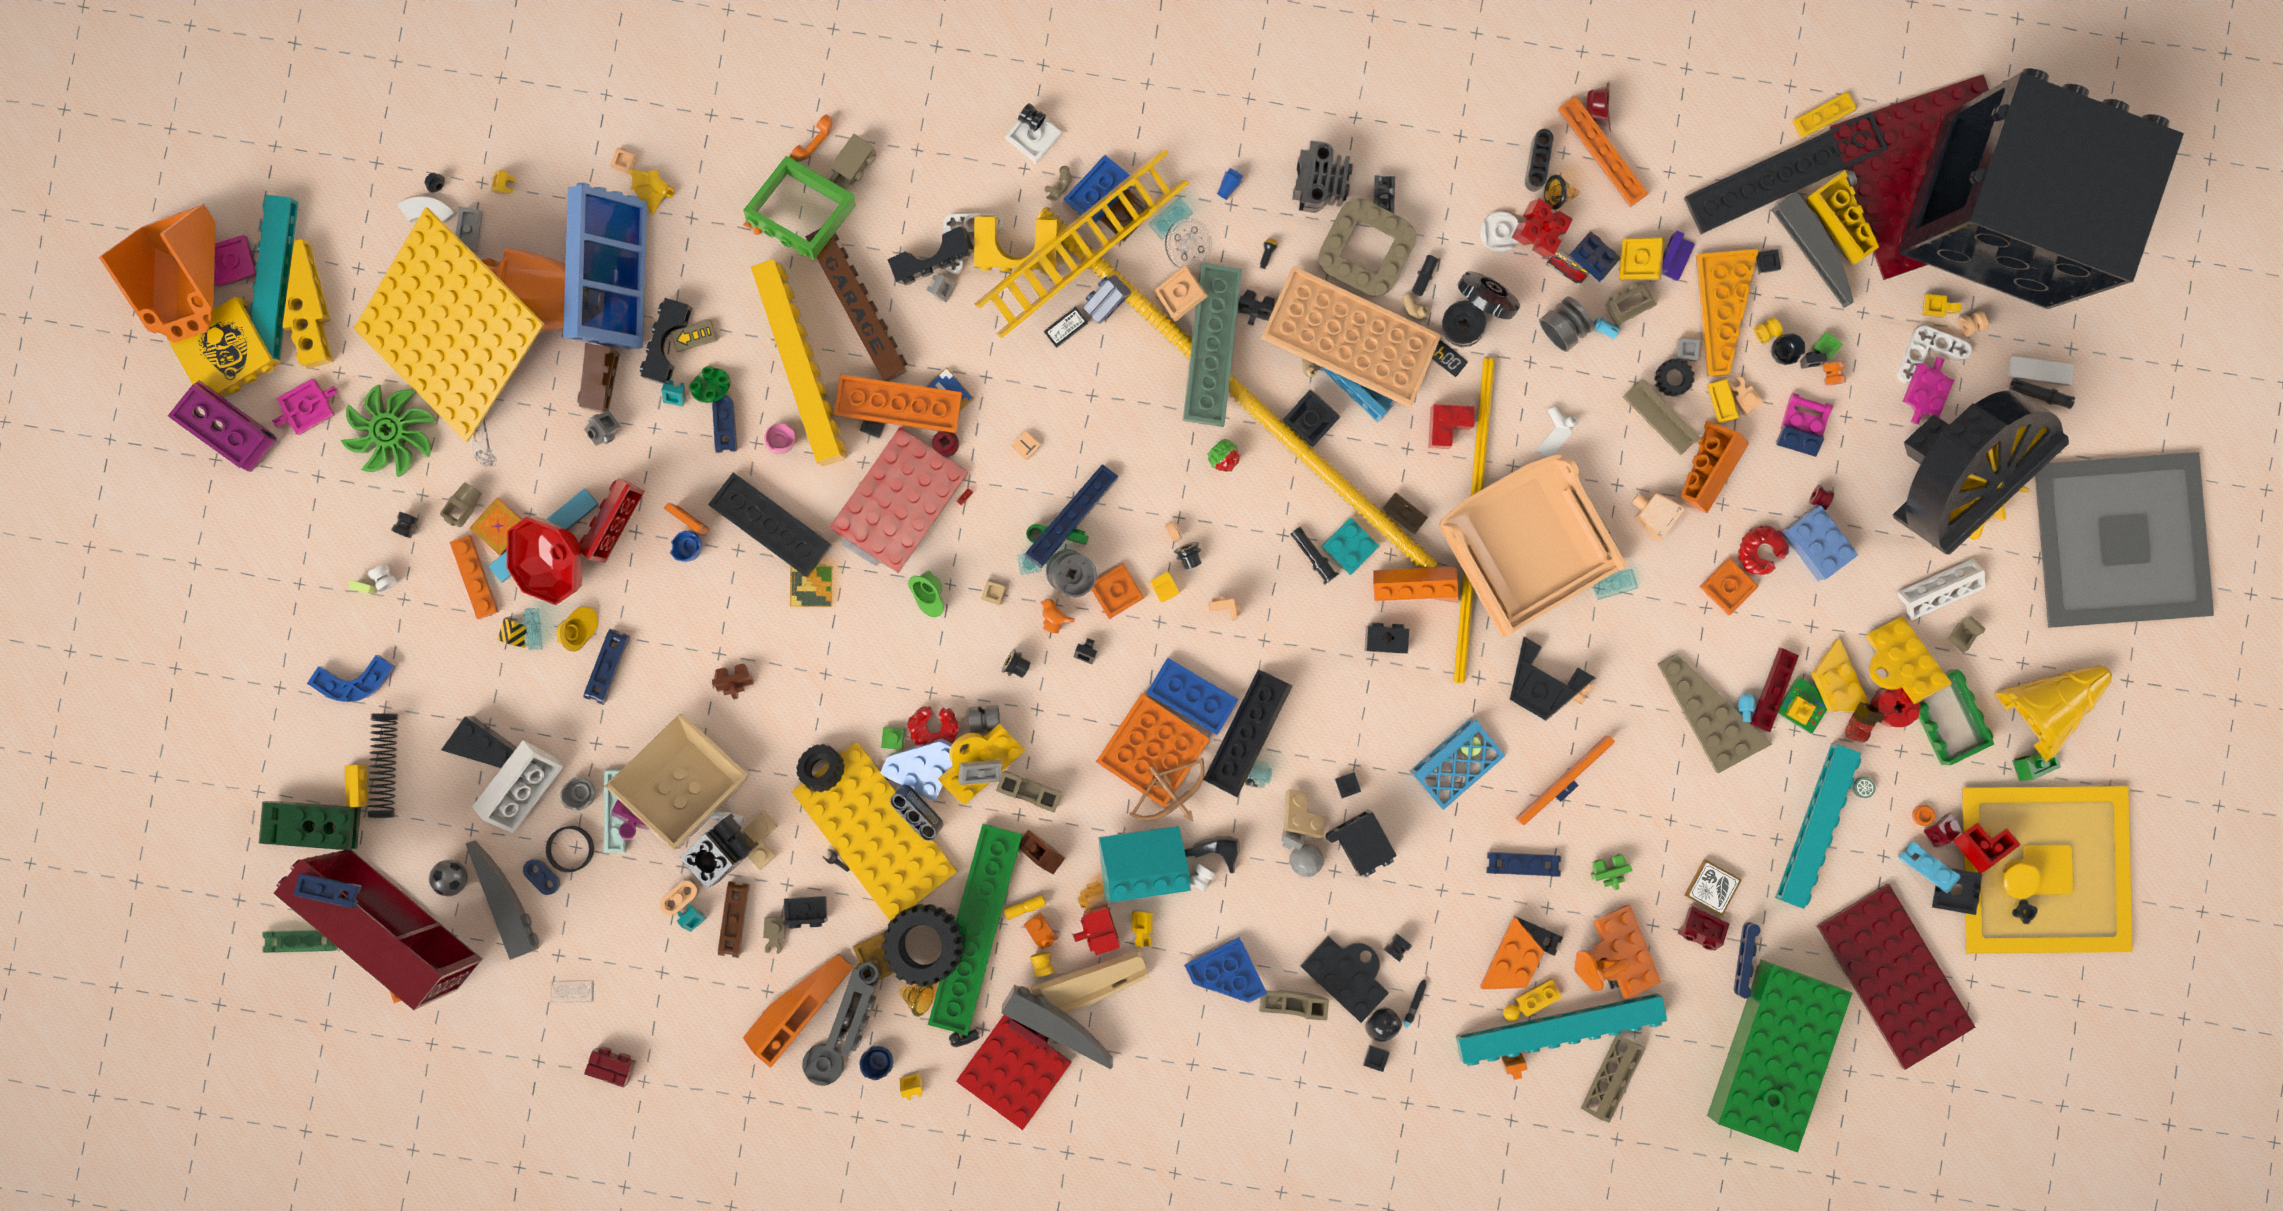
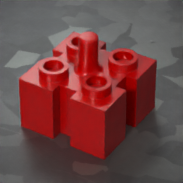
M1539 198L1529 202L1523 214L1526 221L1517 225L1511 238L1524 246L1534 245L1532 250L1546 258L1555 255L1562 242L1558 237L1559 235L1566 234L1573 219L1561 211L1551 212L1553 206Z
M1108 903L1084 911L1083 917H1081L1084 931L1073 934L1075 942L1088 938L1089 949L1091 952L1094 951L1096 956L1120 948L1119 937Z

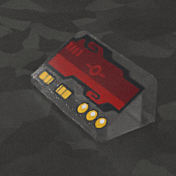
M1560 248L1546 262L1547 266L1577 285H1581L1589 275L1587 270Z

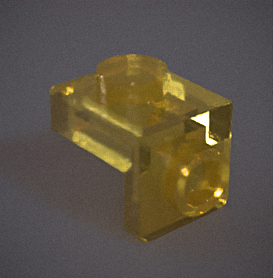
M1091 882L1086 885V889L1080 891L1081 896L1077 898L1082 909L1085 908L1087 912L1091 911L1088 898L1104 893L1103 882Z

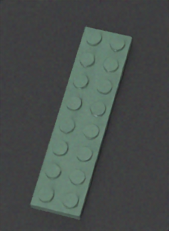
M1201 263L1199 283L1208 297L1197 304L1195 308L1183 421L1224 427L1242 269Z

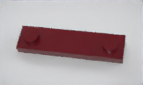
M1784 648L1778 649L1750 725L1766 732H1771L1799 655Z

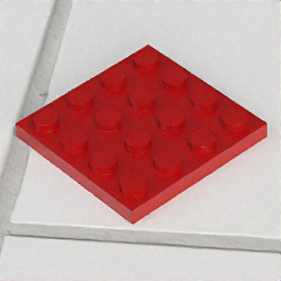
M1003 1015L956 1082L1018 1128L1024 1130L1072 1061L1049 1044H1046L1044 1049H1041L1008 1027L1012 1018Z

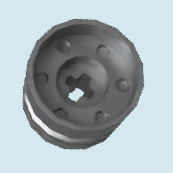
M1569 296L1565 297L1562 303L1556 305L1557 312L1550 310L1539 319L1540 326L1547 337L1564 352H1568L1578 343L1577 336L1584 338L1587 336V333L1595 329L1594 322L1587 311L1575 299Z
M1065 549L1058 551L1051 556L1046 566L1048 582L1066 596L1074 598L1084 596L1092 590L1096 583L1097 572L1093 562L1074 550Z

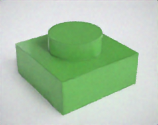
M1826 331L1812 349L1818 351L1819 354L1826 353L1827 360L1829 361L1843 344Z
M883 727L881 748L902 750L905 729Z

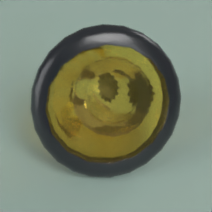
M1557 174L1552 175L1547 180L1544 188L1545 202L1553 206L1552 210L1559 209L1562 205L1580 194L1578 189Z

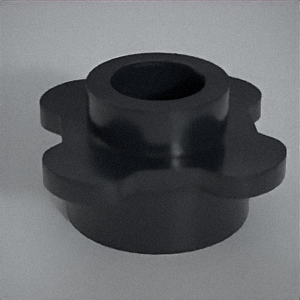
M2021 899L2018 907L2013 909L2012 915L2020 918L2023 924H2029L2035 918L2038 910L2035 906L2028 904L2027 900Z

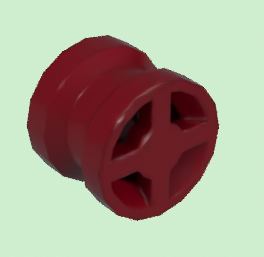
M1818 485L1810 496L1809 504L1821 505L1824 510H1827L1832 503L1835 493L1831 490L1826 491L1822 486Z

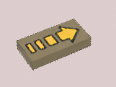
M711 320L671 331L677 352L717 341Z

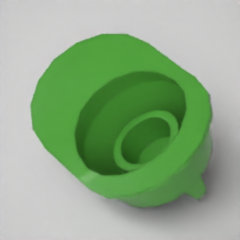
M929 570L920 576H912L908 580V586L919 608L930 617L940 616L944 609L940 597L942 592L941 581Z

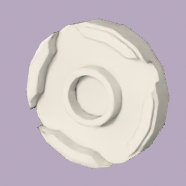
M1498 211L1490 214L1484 220L1480 229L1483 244L1493 252L1504 253L1510 251L1518 243V241L1511 237L1520 222L1509 212Z

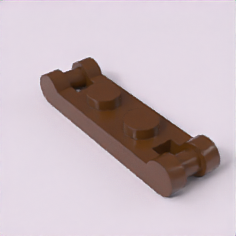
M731 881L727 884L718 945V955L725 956V954L732 955L735 958L740 956L750 884L743 883L738 885ZM734 892L741 893L740 899L733 898ZM727 941H734L733 947L727 946Z

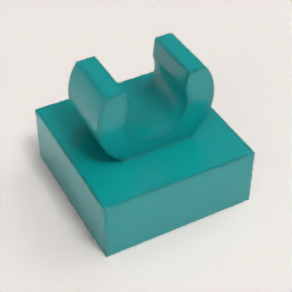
M672 380L668 384H663L661 389L663 403L683 406L685 403L684 383L681 382L679 387L674 386Z
M687 904L688 911L685 914L679 911L678 916L680 918L677 922L680 927L692 932L706 917L703 912Z

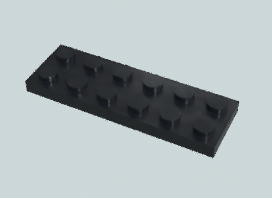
M734 472L708 504L806 578L809 577L832 547L831 543Z
M1259 669L1257 670L1203 779L1204 781L1238 798L1293 687L1291 684Z

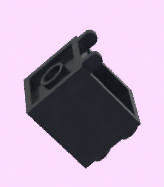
M1369 809L1325 834V838L1331 843L1339 840L1353 868L1360 876L1364 875L1367 877L1375 873V868L1383 865V867L1388 866L1394 862L1393 858L1397 856L1374 813Z

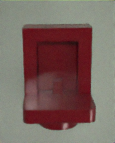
M1950 813L1945 815L1935 826L1926 828L1924 833L1934 847H1939L1951 843L1963 830Z

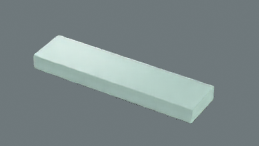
M604 770V786L621 770ZM605 787L604 853L627 852V840L622 839L619 835V828L625 821L611 815L617 798Z

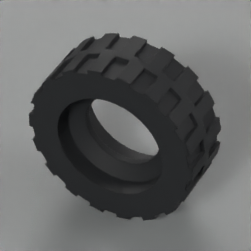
M817 744L803 752L798 760L796 773L799 777L798 779L806 787L814 792H823L830 790L840 782L842 775H844L845 764L840 754L831 746ZM821 759L828 760L829 768L827 772L821 777H814L812 775L813 766Z

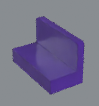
M1678 230L1671 235L1663 253L1662 275L1676 281L1680 279L1695 245L1693 242L1684 239V233Z

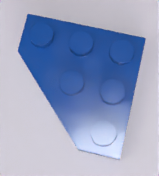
M1240 937L1184 965L1192 983L1196 986L1246 1003H1251L1268 994Z

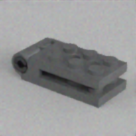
M869 957L862 964L859 962L853 968L825 1048L833 1051L837 1045L840 1046L844 1041L847 1030L844 1028L851 1022L854 1010H851L857 992L861 993L862 996L841 1054L849 1056L852 1051L856 1052L857 1048H859L863 1038L860 1032H863L864 1028H866L870 1018L867 1012H870L871 1008L873 1009L877 999L874 993L879 982L878 978L883 970V965L879 958Z

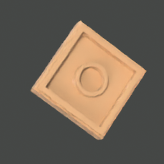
M1184 265L1154 290L1174 321L1179 320L1208 297L1187 265Z

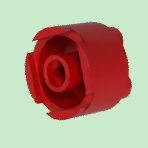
M1880 688L1871 699L1870 704L1875 705L1877 710L1885 715L1881 722L1884 726L1906 727L1919 718L1920 702L1914 704L1903 688L1894 690Z

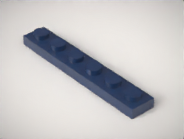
M1102 464L1027 550L1025 556L1042 568L1118 480V475Z

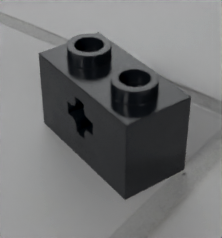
M1372 622L1371 626H1366L1365 651L1408 654L1409 629L1404 628V624H1392V628L1384 627V623ZM1386 632H1388V636H1392V640L1388 641V644H1386V640L1382 639Z

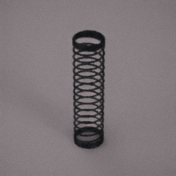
M372 713L370 714L371 721L390 723L374 724L370 727L393 730L371 731V734L392 737L371 738V741L391 743L370 745V747L393 750L369 752L370 754L391 756L370 758V761L391 763L369 765V767L393 770L369 772V774L391 776L369 778V781L391 783L369 785L368 787L393 790L368 792V794L390 796L369 798V801L391 802L388 804L368 805V807L392 810L368 811L367 817L393 818L395 817V808L387 806L395 804V801L384 799L396 797L394 794L386 793L396 790L393 787H387L396 784V782L383 779L396 777L395 774L386 772H393L397 769L386 766L395 765L397 762L382 759L397 757L395 754L385 753L397 751L396 748L385 747L396 745L397 742L381 739L398 737L395 734L385 733L395 732L398 730L397 728L384 727L398 724L396 721H390L398 720V714Z

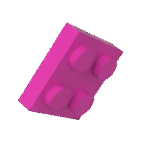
M241 235L215 243L214 281L216 286L222 287L256 276L255 261L247 236Z

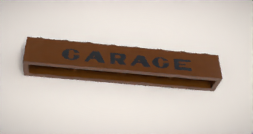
M820 229L805 236L806 240L811 242ZM835 232L816 258L883 381L889 382L906 373L907 370L904 366L908 364L902 354L898 356L895 350L898 345L893 336L888 337L885 330L888 327L883 318L878 319L876 315L878 309L873 300L868 301L866 294L869 292L864 283L859 284L856 279L859 274L854 265L849 266L846 260L849 256L844 247L840 248L836 241L840 239Z

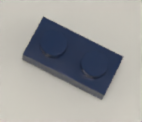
M1784 424L1776 444L1816 457L1824 441V436Z

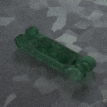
M271 930L262 932V938H265V946H262L263 953L336 951L338 947L328 939L327 944H322V937L325 936L317 930ZM274 938H277V945H274Z

